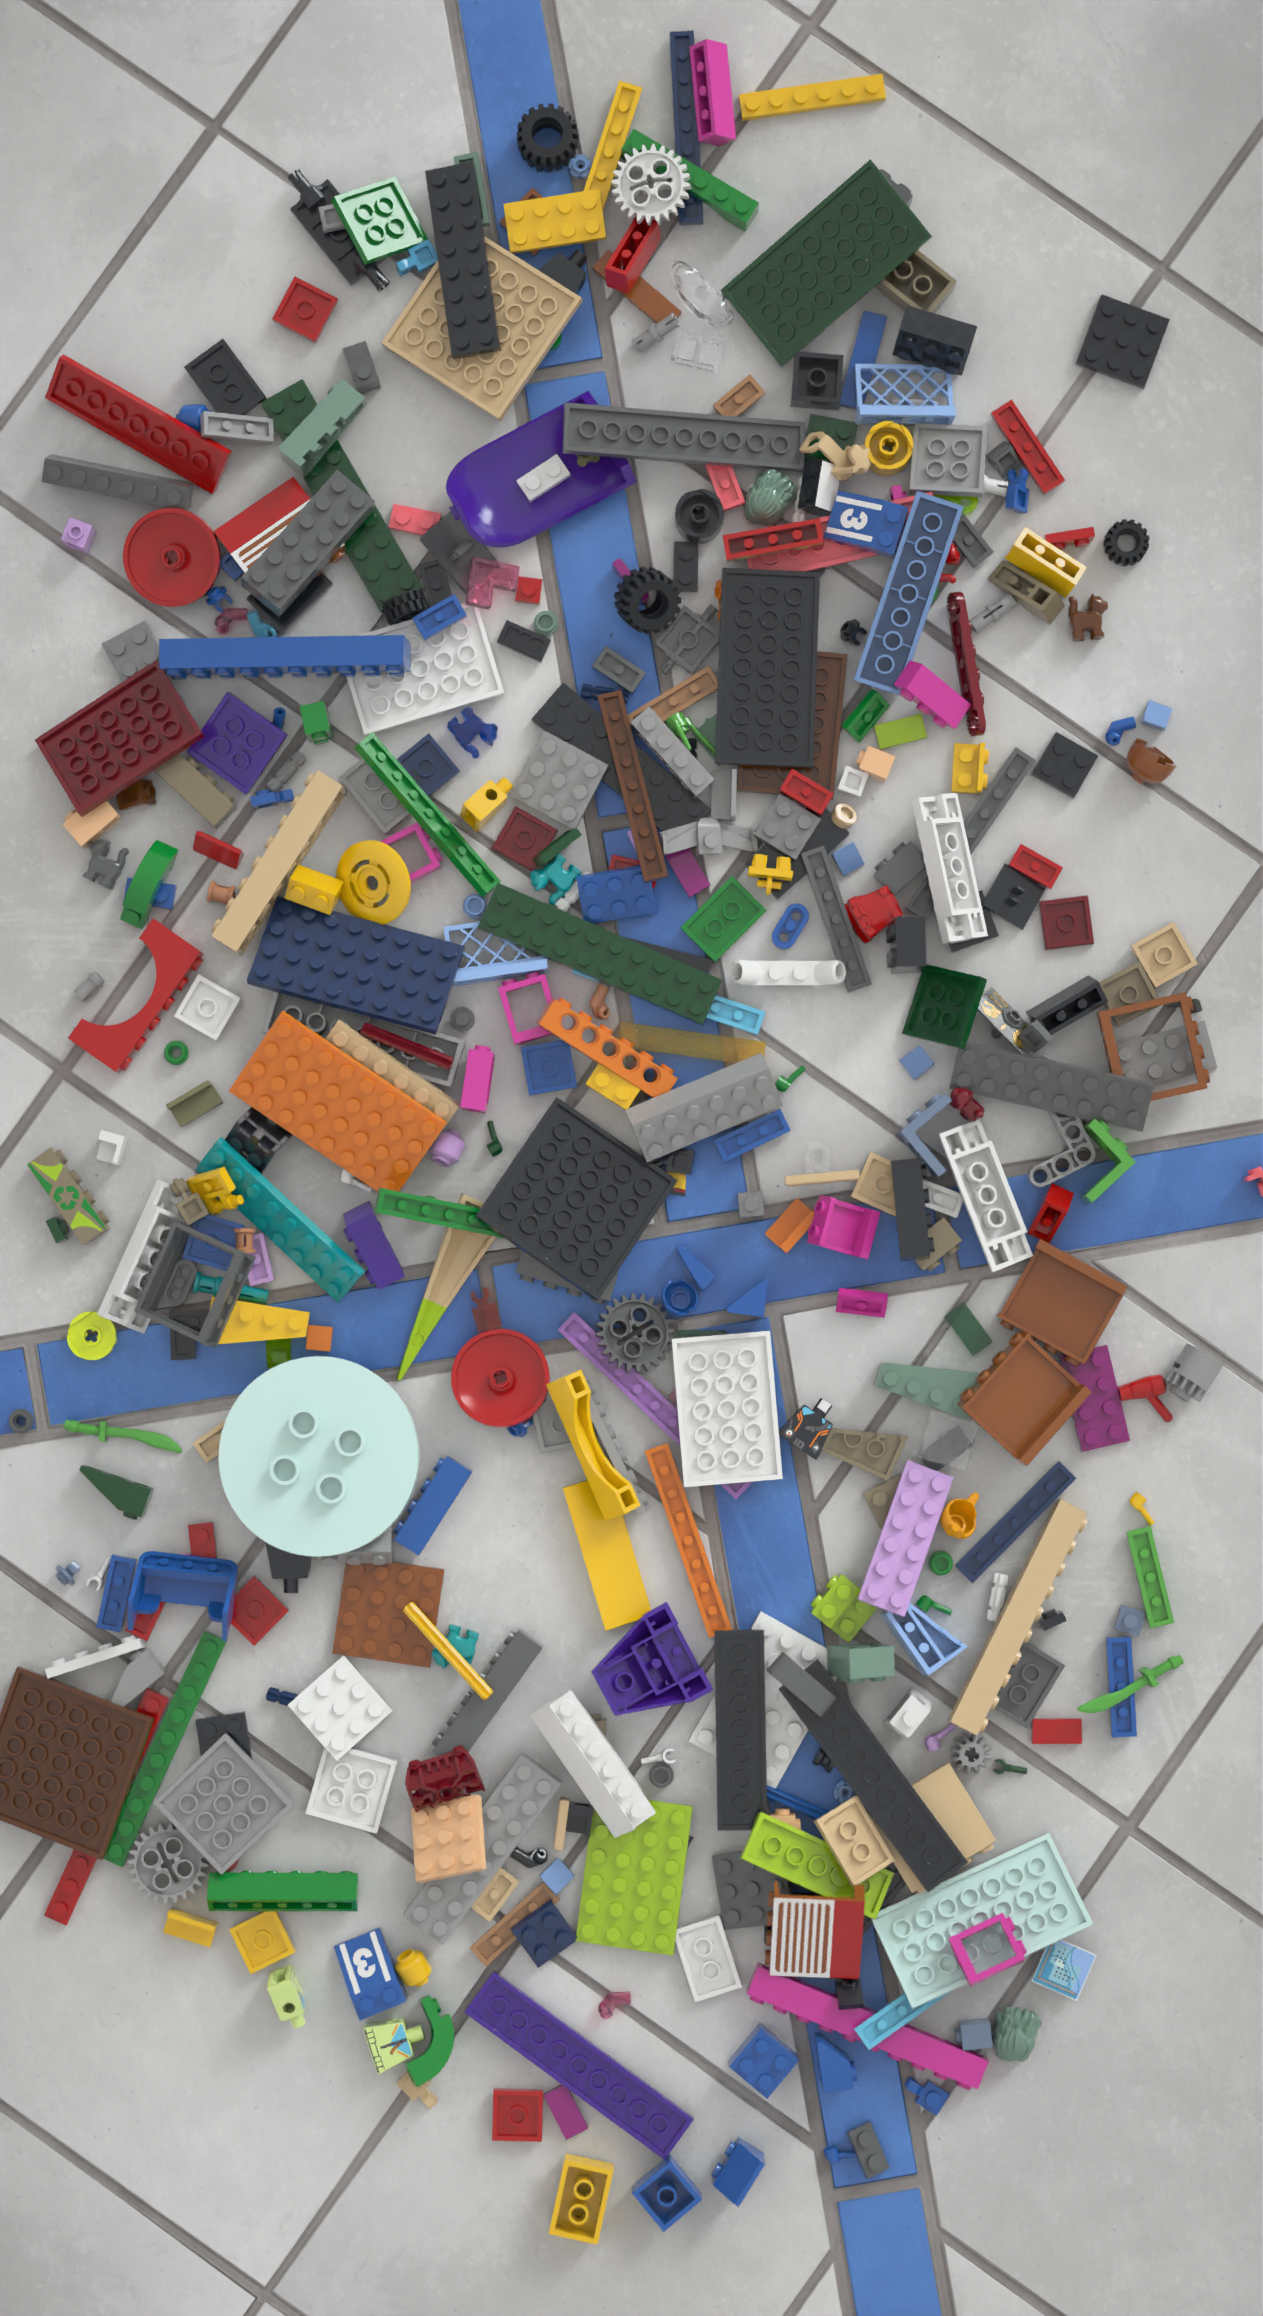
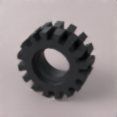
M1123 519L1121 522L1114 523L1108 530L1103 546H1105V554L1108 553L1109 555L1108 559L1110 561L1113 559L1115 561L1114 564L1119 565L1120 563L1126 567L1130 564L1132 566L1139 562L1146 554L1150 538L1146 534V528L1143 529L1140 522L1136 524L1134 523L1135 520L1127 521ZM1123 534L1133 536L1136 542L1135 548L1129 552L1122 551L1117 544L1119 536Z
M422 590L401 593V595H396L381 605L386 620L390 625L411 620L416 615L429 609Z

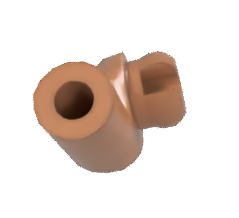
M602 983L598 984L589 1001L593 1015L599 1020L607 1019L610 1016V1010L607 1008L604 1000L610 988Z

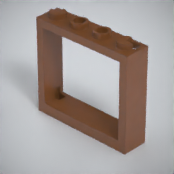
M1186 992L1097 1012L1110 1073L1123 1076L1110 1017L1179 1001L1197 1083L1152 1093L1150 1101L1207 1089V1083H1210L1207 1068L1203 1069L1201 1059H1205L1204 1050L1201 1044L1198 1045L1196 1035H1199L1198 1024L1196 1020L1192 1021L1190 1011H1194L1191 996L1187 997Z

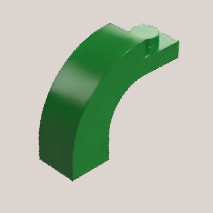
M159 840L153 843L130 883L122 904L124 908L120 920L141 930L144 928L155 896L162 882L173 869L178 849Z
M430 1995L419 1999L431 2028L429 2045L422 2054L404 2063L415 2087L431 2080L443 2069L451 2055L454 2043V2028L450 2014L440 2017L438 2014L441 2012L440 2005L437 1999H431Z

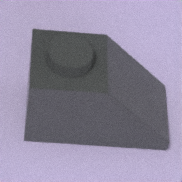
M366 341L343 348L356 390L363 394L381 388Z

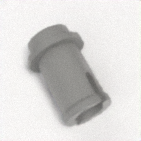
M96 971L92 974L89 973V977L73 991L83 1002L99 987H103L102 984L105 980Z

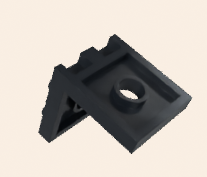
M251 1107L236 1121L225 1141L263 1174L275 1154L294 1135L278 1124L273 1125L267 1120L269 1118ZM242 1151H244L245 1153H247L248 1157H246V1156L242 1153Z

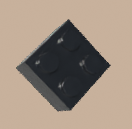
M795 351L790 407L839 411L844 355Z

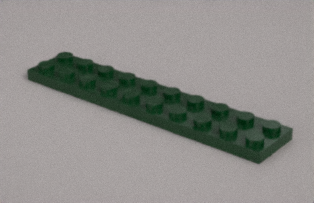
M301 379L262 401L261 405L268 418H273V426L282 442H284L312 412L317 403L304 380ZM338 439L304 478L314 496L334 472L338 470L370 496ZM374 505V511L344 544L348 557L379 611L383 613L384 611L381 606L383 602L404 592L423 590V587L376 505Z
M497 883L478 925L480 930L702 1026L722 983V979L500 883Z

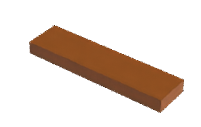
M609 249L592 267L593 271L605 281V266L613 255ZM639 276L629 294L617 290L655 323H658L670 313H674L677 319L682 314L681 310L641 276Z

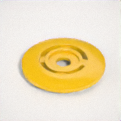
M365 840L355 843L343 853L338 862L336 878L344 881L340 899L345 908L354 917L377 922L382 925L397 919L405 910L411 892L410 876L400 855L389 845L376 840ZM364 860H369V864L363 865L356 869L357 865H359L361 862H363ZM369 876H374L377 879L378 887L376 890L369 888L367 884ZM389 894L387 901L383 905L378 906L377 902L382 901Z

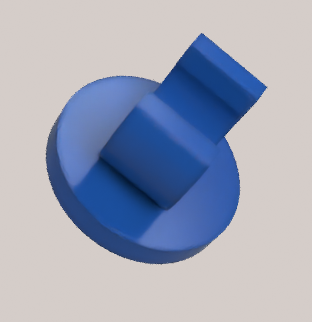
M215 586L207 593L206 603L209 606L213 605L217 611L222 613L224 610L220 607V601L226 599L227 602L232 604L233 600L225 594L227 589L224 586Z
M530 1419L527 1423L507 1427V1430L515 1437H524L533 1420Z

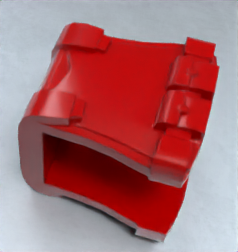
M887 885L869 894L854 896L847 900L848 903L844 904L852 928L864 944L871 941L882 929L892 923L895 917L903 915L898 901L893 893H890Z

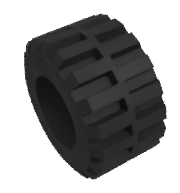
M548 103V107L539 104L537 110L534 107L530 108L528 115L524 113L522 122L518 124L517 132L518 149L521 152L522 159L524 161L527 160V164L531 168L535 165L536 170L542 172V168H546L547 172H552V168L556 167V170L559 171L562 169V164L567 166L570 158L575 157L576 149L578 148L576 122L572 120L571 114L568 111L564 113V108L561 106L555 109L554 104ZM544 128L555 129L562 136L561 141L551 148L540 147L534 142L533 138L538 131Z
M643 566L639 567V571L636 569L631 570V575L629 576L625 574L622 577L624 579L623 583H618L617 585L619 591L614 593V598L618 600L614 602V605L618 609L617 613L640 633L642 631L645 634H651L652 631L659 633L661 632L660 628L667 629L669 627L668 623L676 620L674 615L679 613L681 609L678 607V604H681V598L678 596L680 591L675 586L676 584L663 572L656 570L654 567L647 569ZM656 590L654 603L645 610H639V602L643 595L649 591Z

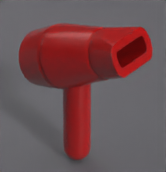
M1161 1374L1145 1376L1117 1386L1121 1401L1147 1398L1165 1422L1172 1421V1414L1158 1398V1396L1166 1393V1382Z

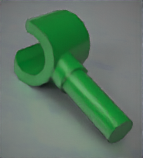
M804 1066L798 1068L788 1079L781 1075L775 1083L776 1088L780 1092H785L791 1083L806 1070Z
M926 1595L921 1596L916 1603L926 1613L931 1607L947 1615L952 1613L951 1609L939 1605Z

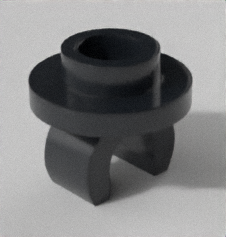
M856 619L846 621L840 630V637L844 642L849 641L852 645L860 646L861 643L856 640V634L858 632L862 635L867 634L866 629L860 627V622Z

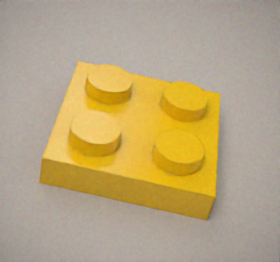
M263 1911L229 1929L250 1974L296 1952L277 1911Z

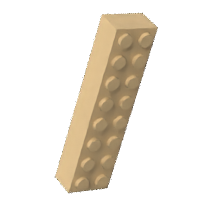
M317 770L315 775L313 773L309 775L304 784L306 786L305 791L302 795L298 794L291 804L293 809L289 816L285 814L278 824L280 830L275 837L272 835L268 839L264 847L267 849L264 855L256 858L251 867L253 872L249 878L244 877L238 887L240 890L239 894L235 899L232 897L225 907L227 911L223 919L218 918L211 929L214 932L212 937L241 957L273 909L276 898L282 895L298 864L301 865L347 793L343 785Z

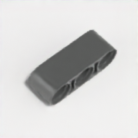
M783 1651L766 1670L821 1718L837 1700L832 1693Z

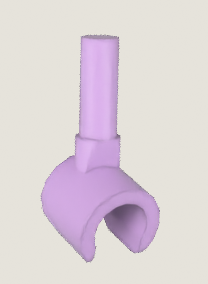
M951 1723L941 1732L927 1736L924 1741L927 1750L934 1751L941 1748L938 1740L954 1730L955 1726Z

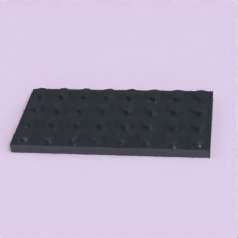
M722 568L715 764L813 768L820 572Z

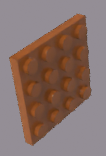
M393 1561L384 1565H374L372 1563L350 1565L346 1563L332 1653L430 1668L433 1644L403 1612V1609L410 1602H413L436 1627L445 1569Z

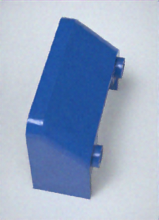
M156 1551L143 1553L139 1557L128 1598V1630L133 1631L137 1613L152 1614L158 1610L160 1602L209 1607V1618L214 1622L222 1623V1641H227L233 1617L238 1567L236 1563L226 1559Z

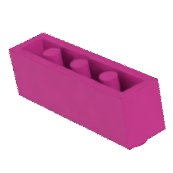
M705 39L689 47L698 141L721 146L736 139L727 44Z

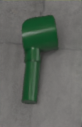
M488 1121L487 1125L493 1142L486 1146L494 1157L502 1152L503 1147L496 1135L493 1121Z
M1001 1758L994 1761L1001 1762L1004 1765V1769L1001 1771L993 1769V1772L996 1774H1003L1005 1771L1027 1774V1768L1012 1766Z

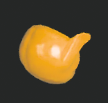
M977 1492L972 1493L967 1499H953L946 1504L940 1515V1524L947 1535L956 1539H966L974 1533L977 1515L975 1504L979 1498Z

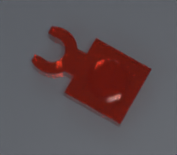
M487 1287L483 1288L485 1295L482 1299H478L475 1296V1292L471 1291V1299L478 1305V1308L471 1309L478 1333L502 1326L496 1303L488 1304L487 1300L490 1293Z

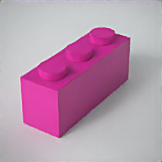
M909 661L894 686L901 690L899 694L904 699L910 702L913 700L920 712L925 715L930 714L933 717L932 722L943 729L945 726L955 729L971 706L968 701L921 663Z

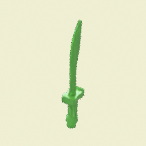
M66 1419L63 1428L73 1433L78 1432L99 1436V1441L107 1442L106 1436L130 1438L155 1448L177 1453L182 1452L180 1446L165 1435L136 1429L107 1427L106 1421H98L100 1426L79 1423L76 1420Z
M1180 1655L1168 1658L1167 1661L1151 1670L1148 1667H1142L1138 1670L1142 1676L1127 1687L1099 1696L1079 1706L1077 1710L1084 1713H1098L1113 1707L1145 1685L1155 1687L1160 1684L1156 1681V1678L1171 1669L1178 1668L1184 1663Z

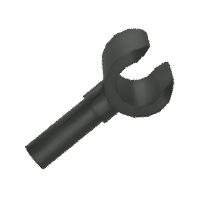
M1192 999L1194 1011H1190L1191 1014L1201 1012L1200 1001ZM1179 1001L1167 1004V1007H1180Z

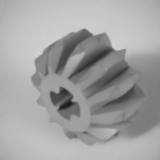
M966 1732L962 1733L964 1741L961 1742L958 1738L954 1739L959 1747H950L951 1752L957 1753L951 1756L950 1759L952 1762L959 1761L955 1766L957 1770L962 1769L965 1765V1774L968 1775L970 1773L971 1767H973L975 1774H979L978 1765H981L984 1769L988 1767L983 1762V1759H992L991 1755L984 1753L991 1750V1746H982L986 1741L984 1736L977 1741V1735L972 1734L971 1739H969ZM970 1747H973V1750L977 1753L975 1757L972 1755V1759H968V1756L965 1754L966 1750L970 1751Z

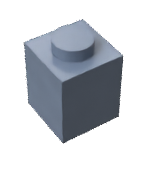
M988 2018L958 2021L959 2028H955L956 2044L961 2043L963 2051L993 2048L991 2025Z

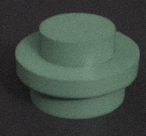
M542 611L536 615L534 628L539 634L548 636L557 630L558 619L555 614L550 611Z

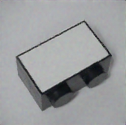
M824 459L805 461L798 509L817 516L831 514L840 486V481L831 474V470L834 467L833 463Z

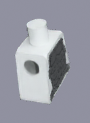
M911 1687L883 1724L901 1739H908L931 1711V1702Z

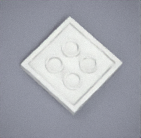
M344 1655L287 1705L335 1761L340 1759L392 1712L391 1708Z
M324 1748L305 1814L377 1834L397 1760L351 1748L340 1759L335 1761Z

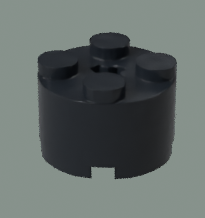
M698 489L685 493L679 499L675 509V526L684 539L689 542L706 544L720 533L723 526L724 509L717 495L706 489ZM700 513H703V514H704L703 519H702V518H700L699 520H696V519H695V514H696V515H699Z

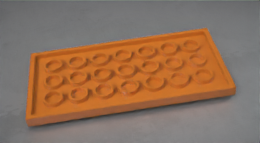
M284 1011L280 1013L229 1090L230 1093L377 1192L379 1188L400 1191L447 1123V1121Z

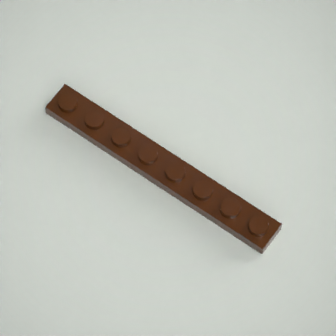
M618 690L597 695L643 881L648 883L668 878L622 691Z

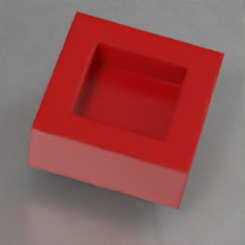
M518 576L515 602L540 605L543 580Z

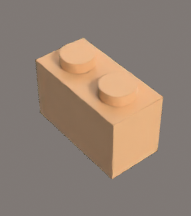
M106 801L83 817L78 814L76 809L71 811L65 817L66 821L62 825L81 847L86 849L91 842L96 841L122 817Z

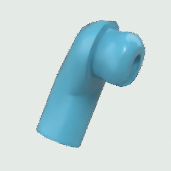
M252 610L246 614L255 636L276 637V629L272 625L263 622L257 610Z

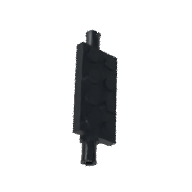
M300 169L294 171L295 176L291 173L287 179L300 193V200L290 208V211L350 286L363 276H367L378 292L384 289L383 285L386 288L390 284V280L377 267L386 258L365 265L346 228L324 233L318 207L332 204L333 197L340 195L333 184L327 179L321 185H311Z

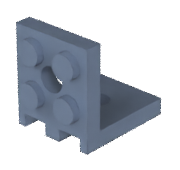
M938 1093L925 1103L927 1109L923 1112L919 1109L906 1119L909 1124L897 1133L913 1154L921 1159V1163L926 1164V1169L934 1178L939 1177L946 1169L914 1132L952 1101L946 1093L942 1096Z

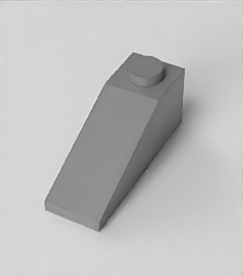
M139 1649L129 1658L132 1662L126 1666L111 1702L126 1706L167 1672L150 1649L144 1652Z

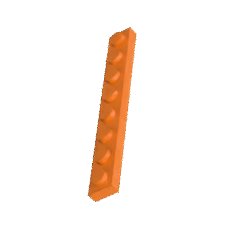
M665 1443L645 1450L708 1637H714V1630H732L669 1445Z

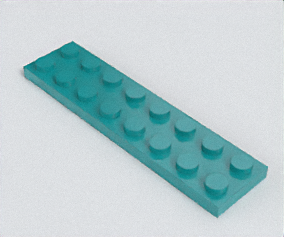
M220 1137L195 1170L201 1174L225 1167L236 1187L231 1194L236 1196L242 1195L244 1198V1203L238 1205L237 1209L337 1303L340 1302L363 1275L365 1270L227 1141Z

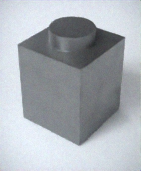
M762 1191L737 1193L739 1218L764 1216Z

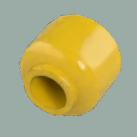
M407 1949L397 1957L395 1970L406 1986L421 1987L428 1982L432 1967L422 1951Z

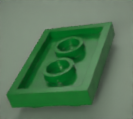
M731 876L680 929L715 963L767 910Z

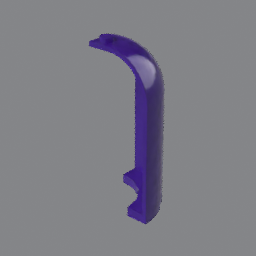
M589 391L566 402L598 405ZM562 404L464 457L453 468L446 482V492L452 503L449 509L455 521L460 519L470 536L479 543L498 548L514 546L636 483L637 481L626 458L600 456L598 462L592 461L587 463L585 467H580L577 464L578 458L576 454L562 453L564 406ZM557 454L571 476L530 503L516 480Z

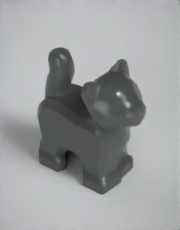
M99 839L91 842L89 845L92 857L89 861L88 870L82 877L94 882L98 875H102L103 879L98 884L113 890L115 881L122 874L129 850L127 848L121 849L117 861L107 859L106 856L110 851L111 842Z

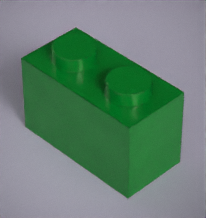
M324 701L300 706L304 731L309 742L320 745L328 743V739L334 738L328 708Z

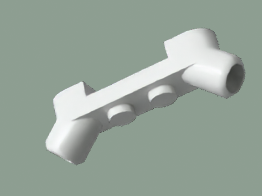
M736 960L731 967L732 981L749 987H826L829 985H840L844 982L846 975L845 966L840 960Z

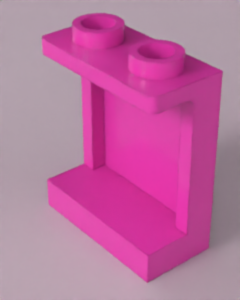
M819 1195V1199L814 1207V1218L808 1229L807 1243L854 1257L868 1259L881 1212L836 1200L832 1197Z

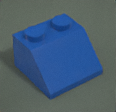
M814 2033L823 2092L854 2089L853 2081H857L854 2060L849 2061L847 2053L821 2033Z
M740 2137L737 2138L735 2143L733 2141L729 2143L724 2152L726 2158L722 2164L718 2162L711 2173V2176H713V2186L737 2207L740 2206L765 2166L764 2153Z

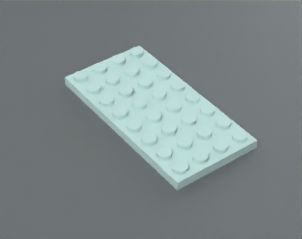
M1049 1833L941 1882L930 1892L925 1890L878 1912L876 1920L871 1919L912 2009L968 1984L948 1942V1938L1002 1912L1005 1918H1011L1016 1929L1013 1931L1016 1940L1021 1939L1027 1951L1024 1957L1093 1926V1922ZM1000 1923L961 1941L977 1974L1015 1957Z

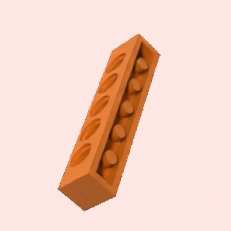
M561 997L558 1001L551 999L537 1020V1025L636 1086L651 1098L669 1092L678 1079L672 1075L673 1069L663 1063L658 1066L652 1062L654 1057L643 1050L640 1053L632 1049L634 1044L623 1037L620 1040L616 1039L611 1035L613 1031L603 1024H600L598 1027L591 1023L593 1018L583 1011L577 1014L570 1009L572 1004ZM569 1015L573 1020V1025L569 1029H564L561 1021L563 1017ZM586 1029H591L593 1039L586 1043L582 1039V1033ZM606 1042H611L614 1047L613 1053L609 1056H606L602 1050ZM627 1055H631L634 1059V1064L629 1069H626L623 1065V1059ZM648 1068L654 1071V1078L650 1082H646L643 1077L644 1071Z

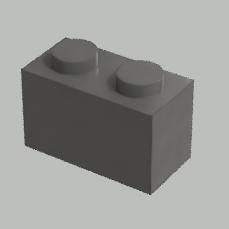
M912 841L907 845L902 842L892 851L895 855L889 861L883 859L874 868L877 872L873 877L882 887L887 885L890 893H893L894 896L926 868L923 853Z

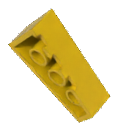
M215 1297L211 1298L210 1308L213 1304ZM237 1301L218 1344L306 1337L310 1312Z

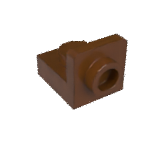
M138 780L116 795L118 808L123 811L143 805L156 804V790L151 780Z

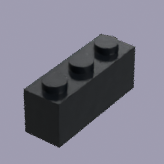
M1088 975L1026 1011V1014L1031 1023L1037 1019L1053 1035L1106 1004L1108 1000L1099 981Z

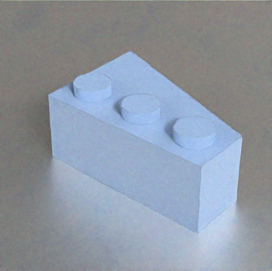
M909 1603L905 1617H900L887 1611L880 1614L922 1676H929L968 1647L949 1634L947 1630L933 1622L911 1603Z

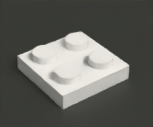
M198 974L174 1017L218 1041L239 1005L241 998Z

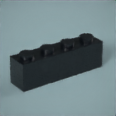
M920 1158L891 1161L900 1261L930 1259V1252L935 1251L933 1237L928 1238L927 1228H932L931 1213H926L925 1204L930 1203L928 1188L923 1189L922 1180L927 1179L926 1164H921Z

